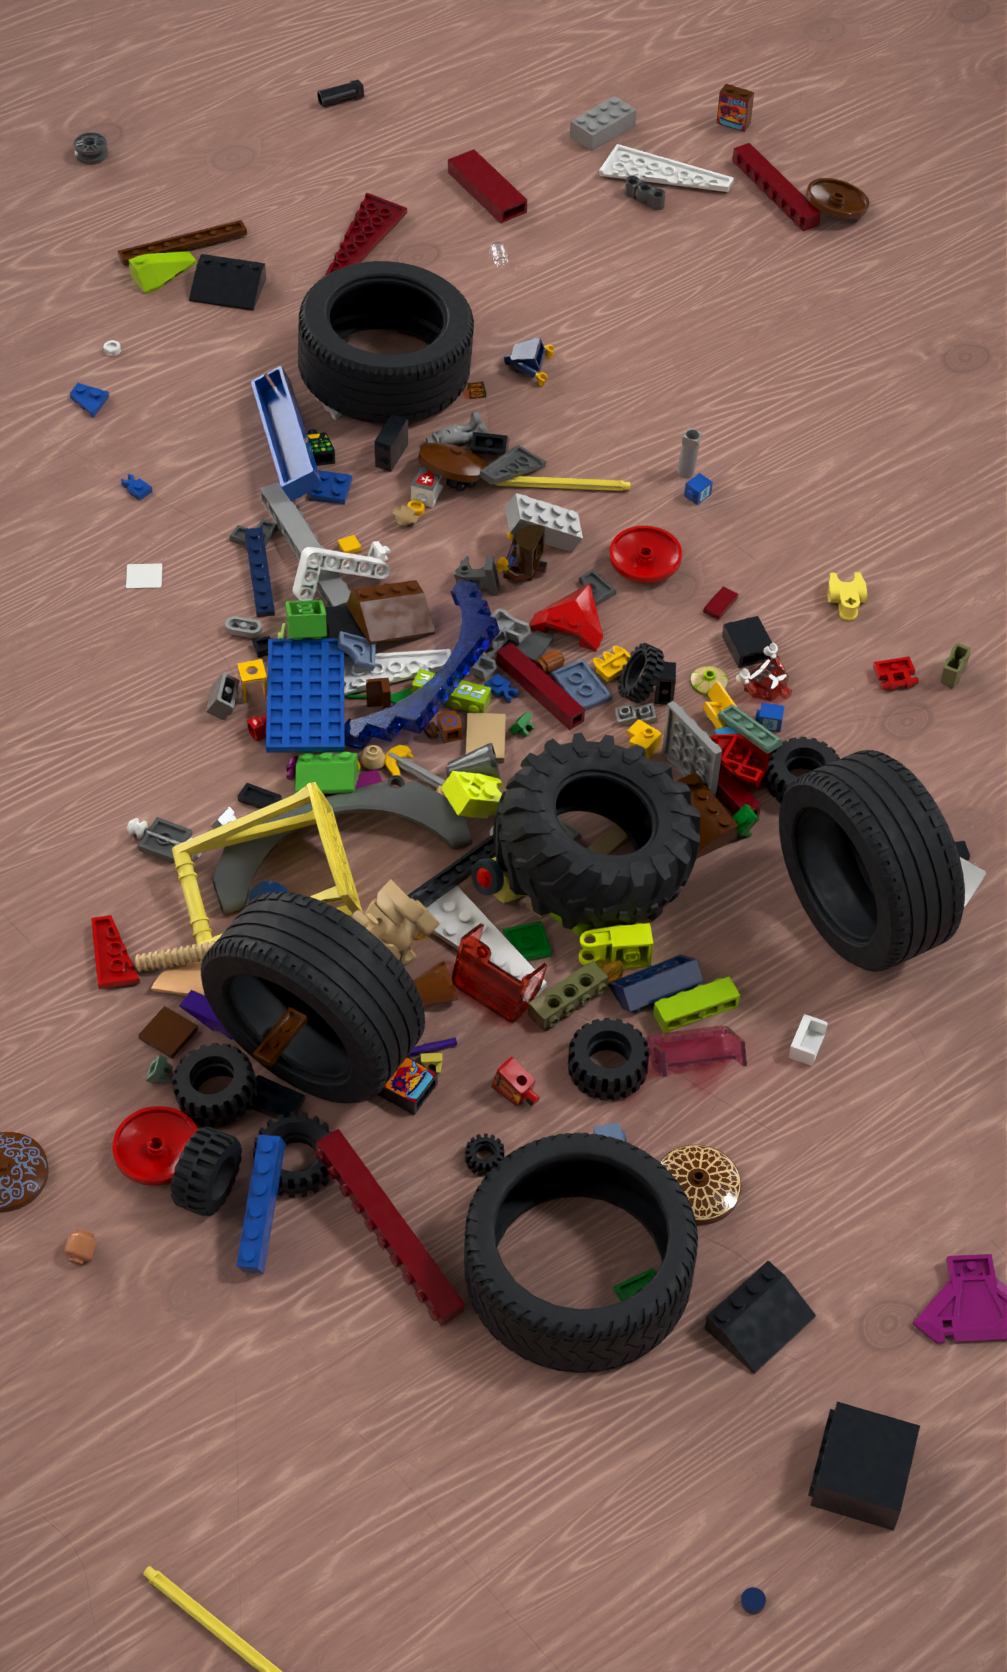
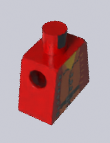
M512 1056L497 1069L491 1087L512 1104L519 1106L525 1101L533 1107L540 1099L532 1091L535 1084L534 1078Z

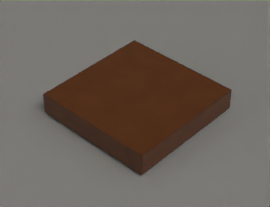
M164 1006L138 1034V1037L143 1042L173 1058L196 1033L198 1025Z

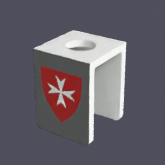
M422 465L411 484V500H420L426 507L433 508L443 489V485L438 484L441 476L429 471Z

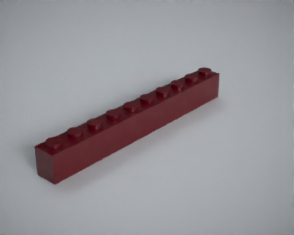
M337 1129L317 1141L315 1151L317 1159L321 1163L324 1162L328 1167V1174L333 1180L336 1179L338 1181L342 1194L345 1197H349L353 1202L352 1207L358 1215L361 1214L363 1216L367 1229L370 1232L373 1231L378 1237L377 1242L383 1250L386 1249L388 1251L392 1264L396 1268L399 1267L403 1272L404 1281L408 1285L413 1286L419 1302L425 1303L428 1307V1313L432 1320L438 1321L440 1326L461 1314L464 1311L465 1303L342 1132Z

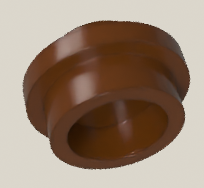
M429 721L424 722L425 725L422 726L424 733L430 739L438 737L439 728L433 721L431 723Z

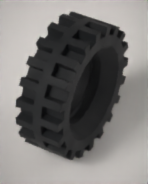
M290 1112V1117L284 1118L283 1114L278 1115V1121L273 1122L271 1119L267 1121V1129L261 1127L259 1135L280 1136L286 1145L301 1142L309 1145L316 1151V1142L333 1131L329 1132V1125L326 1122L321 1125L317 1116L309 1119L308 1113L303 1112L302 1117L295 1116V1112ZM255 1137V1140H254V1147H255V1148H253L254 1159H255V1153H256V1147H257V1141H258V1138H256V1137ZM316 1157L314 1163L302 1171L291 1172L281 1169L277 1195L282 1196L283 1192L289 1193V1198H294L295 1193H301L302 1197H307V1191L313 1190L314 1193L319 1192L320 1184L326 1186L329 1183L328 1167Z

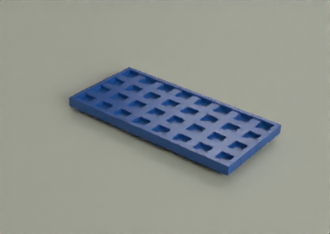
M338 638L268 639L266 753L345 752L344 651L338 649Z

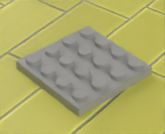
M672 701L667 704L662 755L683 777L695 772L716 798L722 750L718 744H715L709 738L705 731L700 729L695 720L685 713L681 706Z

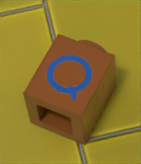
M456 711L437 714V727L439 728L443 743L462 740V725Z

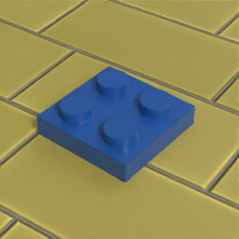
M318 470L323 486L311 491L310 500L345 505L352 483V475Z

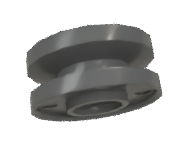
M88 132L75 138L73 143L75 157L81 163H99L108 156L107 141L103 135Z

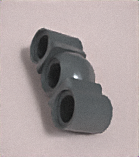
M628 176L626 178L625 195L627 197L636 198L641 203H647V206L654 210H662L664 208L666 192L663 189L654 188L650 183H643V180L636 176Z

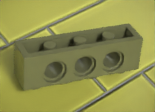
M591 961L528 1003V1015L543 1031L549 1027H554L559 1020L565 1016L572 1015L577 1008L587 1005L595 996L603 994L608 987V976Z

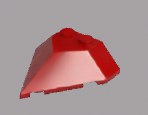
M590 583L536 612L529 624L531 631L534 632L540 630L546 633L548 628L579 637L580 647L597 652L603 640V632Z
M713 734V737H709L715 744L720 746L722 750L721 763L726 766L736 779L748 787L758 789L767 773L768 760L772 752L765 753L741 734Z

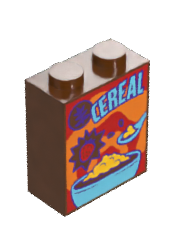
M725 84L719 93L716 123L745 132L751 124L754 92Z

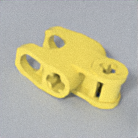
M854 572V578L851 582L840 581L836 573H830L828 602L838 603L839 615L842 619L846 621L855 620L858 616L857 608L860 603H866L867 601L866 582L860 572Z

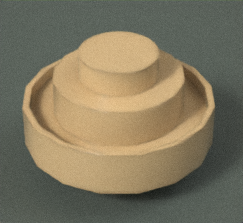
M402 505L401 508L395 506L392 512L396 515L397 523L407 527V524L417 523L419 516L414 514L415 510L405 505Z

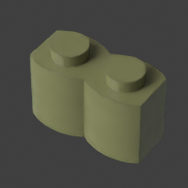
M959 643L953 646L950 656L944 662L941 683L951 687L958 685L961 674L965 672L971 652L970 647Z

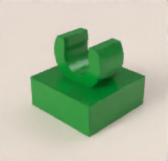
M528 711L525 712L513 723L509 730L513 734L519 731L523 737H526L530 734L526 728L530 731L535 728L532 722H528L533 716Z

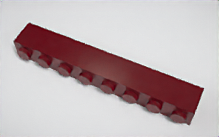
M750 143L734 148L733 163L803 232L819 226L821 212Z

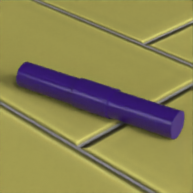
M456 1037L416 1046L407 1057L457 1046Z

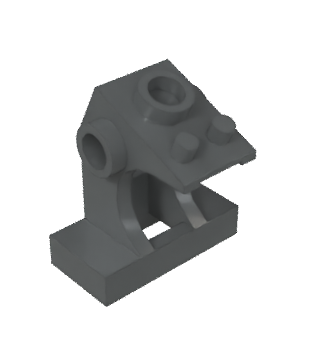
M469 556L461 560V565L454 573L457 587L465 590L489 589L491 596L498 595L500 581L493 556L486 557L485 566L480 569L471 568Z

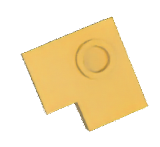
M640 719L627 730V736L631 738L629 746L632 747L637 744L644 747L646 758L650 759L660 749L662 733Z

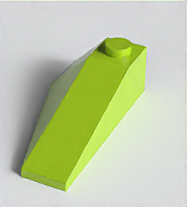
M189 251L143 254L129 259L130 275L145 294L162 288L166 281H172L175 279L176 274L185 272L197 263V260Z

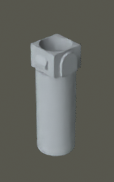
M688 428L682 438L677 473L683 478H690L694 475L702 438V432Z

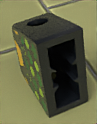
M316 429L309 430L307 436L316 465L335 464V449L327 433H318Z

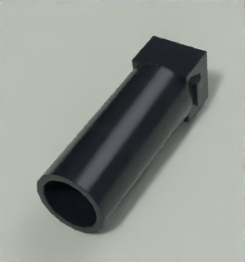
M354 80L347 84L317 91L319 104L325 106L353 98L364 97V88L359 80Z

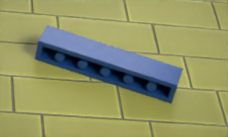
M258 1136L236 1264L242 1272L264 1274L286 1145L280 1136Z

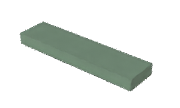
M733 704L718 712L720 720L768 754L782 746V740Z

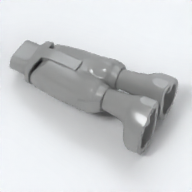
M474 411L471 413L469 423L465 425L456 424L433 432L432 436L426 437V442L453 445L465 444L472 440L473 432L488 433L485 423L481 422L478 411Z

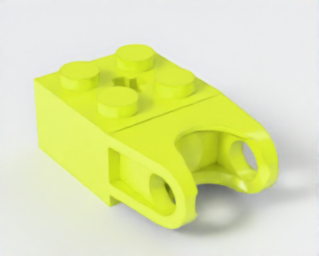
M452 771L441 789L458 816L487 819L489 816L496 815L502 795L500 789L503 787V783L498 778L479 773Z
M650 923L616 925L583 932L580 936V944L583 949L580 950L578 959L584 966L591 961L598 967H610V971L647 968L651 966L654 943ZM592 937L595 939V942L589 944L584 939ZM592 954L594 959L590 961L585 960L583 955Z

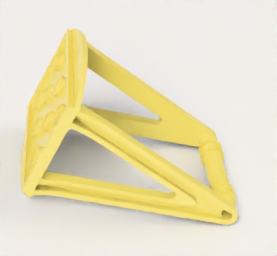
M316 782L308 783L290 797L172 848L176 864L175 871L179 875L178 882L182 886L191 920L189 924L193 927L194 933L192 935L193 938H196L197 946L199 943L204 945L205 942H216L222 934L212 938L211 934L213 931L209 928L208 923L210 920L206 917L196 880L198 876L194 872L193 867L195 865L191 861L190 855L314 824L318 826L336 886L310 897L327 904L344 902L346 905L337 907V909L350 917L357 910L363 913L333 809ZM311 802L313 810L308 813L261 824Z

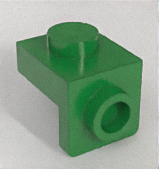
M746 804L732 817L738 824L737 834L747 837L752 835L749 830L760 820L751 807Z

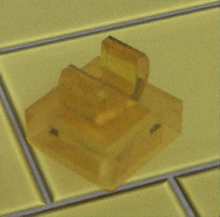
M608 957L601 961L604 965L601 969L608 976V983L623 977L624 965L620 960L613 963Z

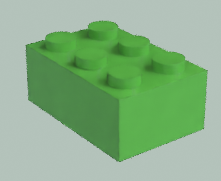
M322 600L285 602L286 625L289 638L303 640L304 637L322 639L324 636H327L326 612Z

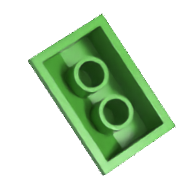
M305 753L299 755L296 763L295 792L300 791L308 783L316 782L322 793H353L359 777L357 753H322L319 755Z

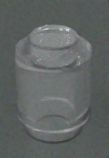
M501 242L493 243L489 247L493 263L498 267L505 266L508 262L505 245Z

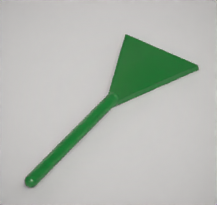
M411 688L391 694V703L410 710ZM346 695V698L366 699V695Z

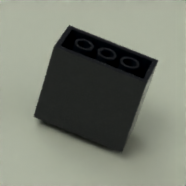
M837 1401L835 1410L830 1409L808 1493V1496L812 1497L810 1506L894 1531L903 1504L920 1425Z

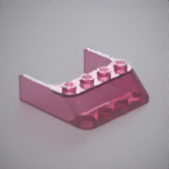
M713 1026L660 1033L646 1037L652 1066L662 1077H667V1070L672 1066L688 1068L690 1064L709 1065L711 1061L717 1060L725 1063L733 1059L742 1067L747 1066L745 1041L728 1026Z

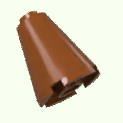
M444 961L413 980L420 994L423 1006L459 1000Z

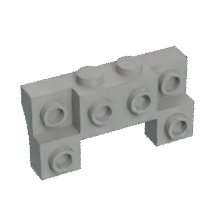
M498 608L453 654L455 663L470 669L472 675L486 680L497 668L495 660L491 659V657L508 640L520 644L531 633L529 623L518 620L506 610Z

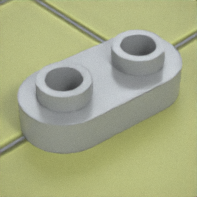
M232 616L225 622L226 631L231 635L256 638L262 634V624L256 619Z

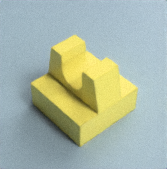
M442 1053L421 1054V1064L427 1068L431 1064L435 1065L436 1072L440 1073Z

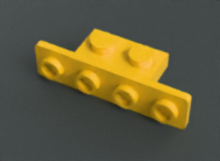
M715 682L708 693L712 702H705L702 708L716 729L728 725L718 718V712L732 704L736 705L721 683Z

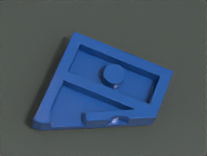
M77 383L70 392V399L78 403L83 410L86 409L93 418L109 398L108 391Z

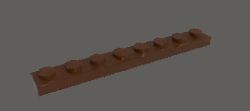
M242 220L119 250L118 257L122 265L125 266L129 265V259L143 254L171 253L194 249L247 235V229Z

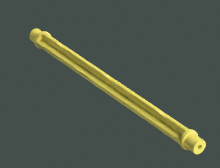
M518 476L496 484V486L607 491L630 490V482H623V480Z
M151 1566L146 1568L143 1575L149 1579L150 1584L154 1585L259 1672H282L166 1578L159 1570L156 1571Z

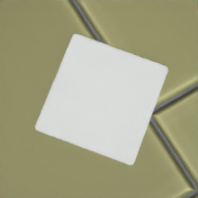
M161 563L127 565L126 588L161 587Z

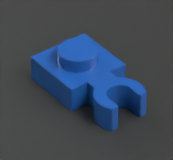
M128 474L129 481L121 479V485L127 488V492L139 501L153 492L152 486L140 478L134 480L132 474Z
M498 673L484 683V686L491 688V693L499 698L502 695L507 703H511L512 697L510 695L518 698V690L511 688V683Z

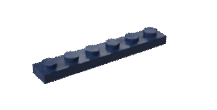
M263 528L244 529L256 616H275Z

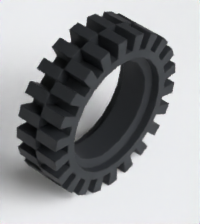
M647 643L639 644V647L636 646L635 650L630 653L631 657H627V664H624L622 667L624 671L620 673L622 678L618 681L620 683L618 685L620 696L638 704L644 702L646 698L648 699L650 692L653 693V687L658 685L657 679L661 678L660 672L664 668L662 666L665 661L663 660V651Z

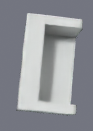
M804 1014L791 1044L788 1058L813 1066L825 1037L828 1023Z

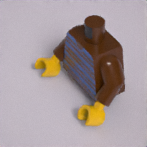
M508 532L507 538L513 540L514 534ZM513 543L510 546L507 557H500L497 560L496 569L500 572L503 571V578L512 579L515 582L522 580L531 581L536 571L546 573L548 562L539 561L532 577L522 574L517 569L516 558L512 557L513 549L517 546Z

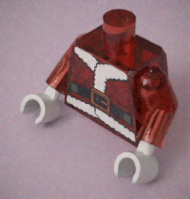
M771 643L769 645L770 648L768 646L764 648V654L770 656V659L766 658L751 673L747 669H742L736 676L737 682H743L744 690L753 698L764 699L772 702L778 695L788 699L792 694V689L787 687L789 676L779 656L775 654L778 647L775 643Z

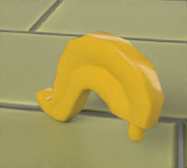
M405 745L395 746L385 755V765L392 776H401L397 766V760L388 755L390 752L401 758H413L412 751Z

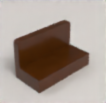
M389 677L367 679V707L382 706L384 717H391Z

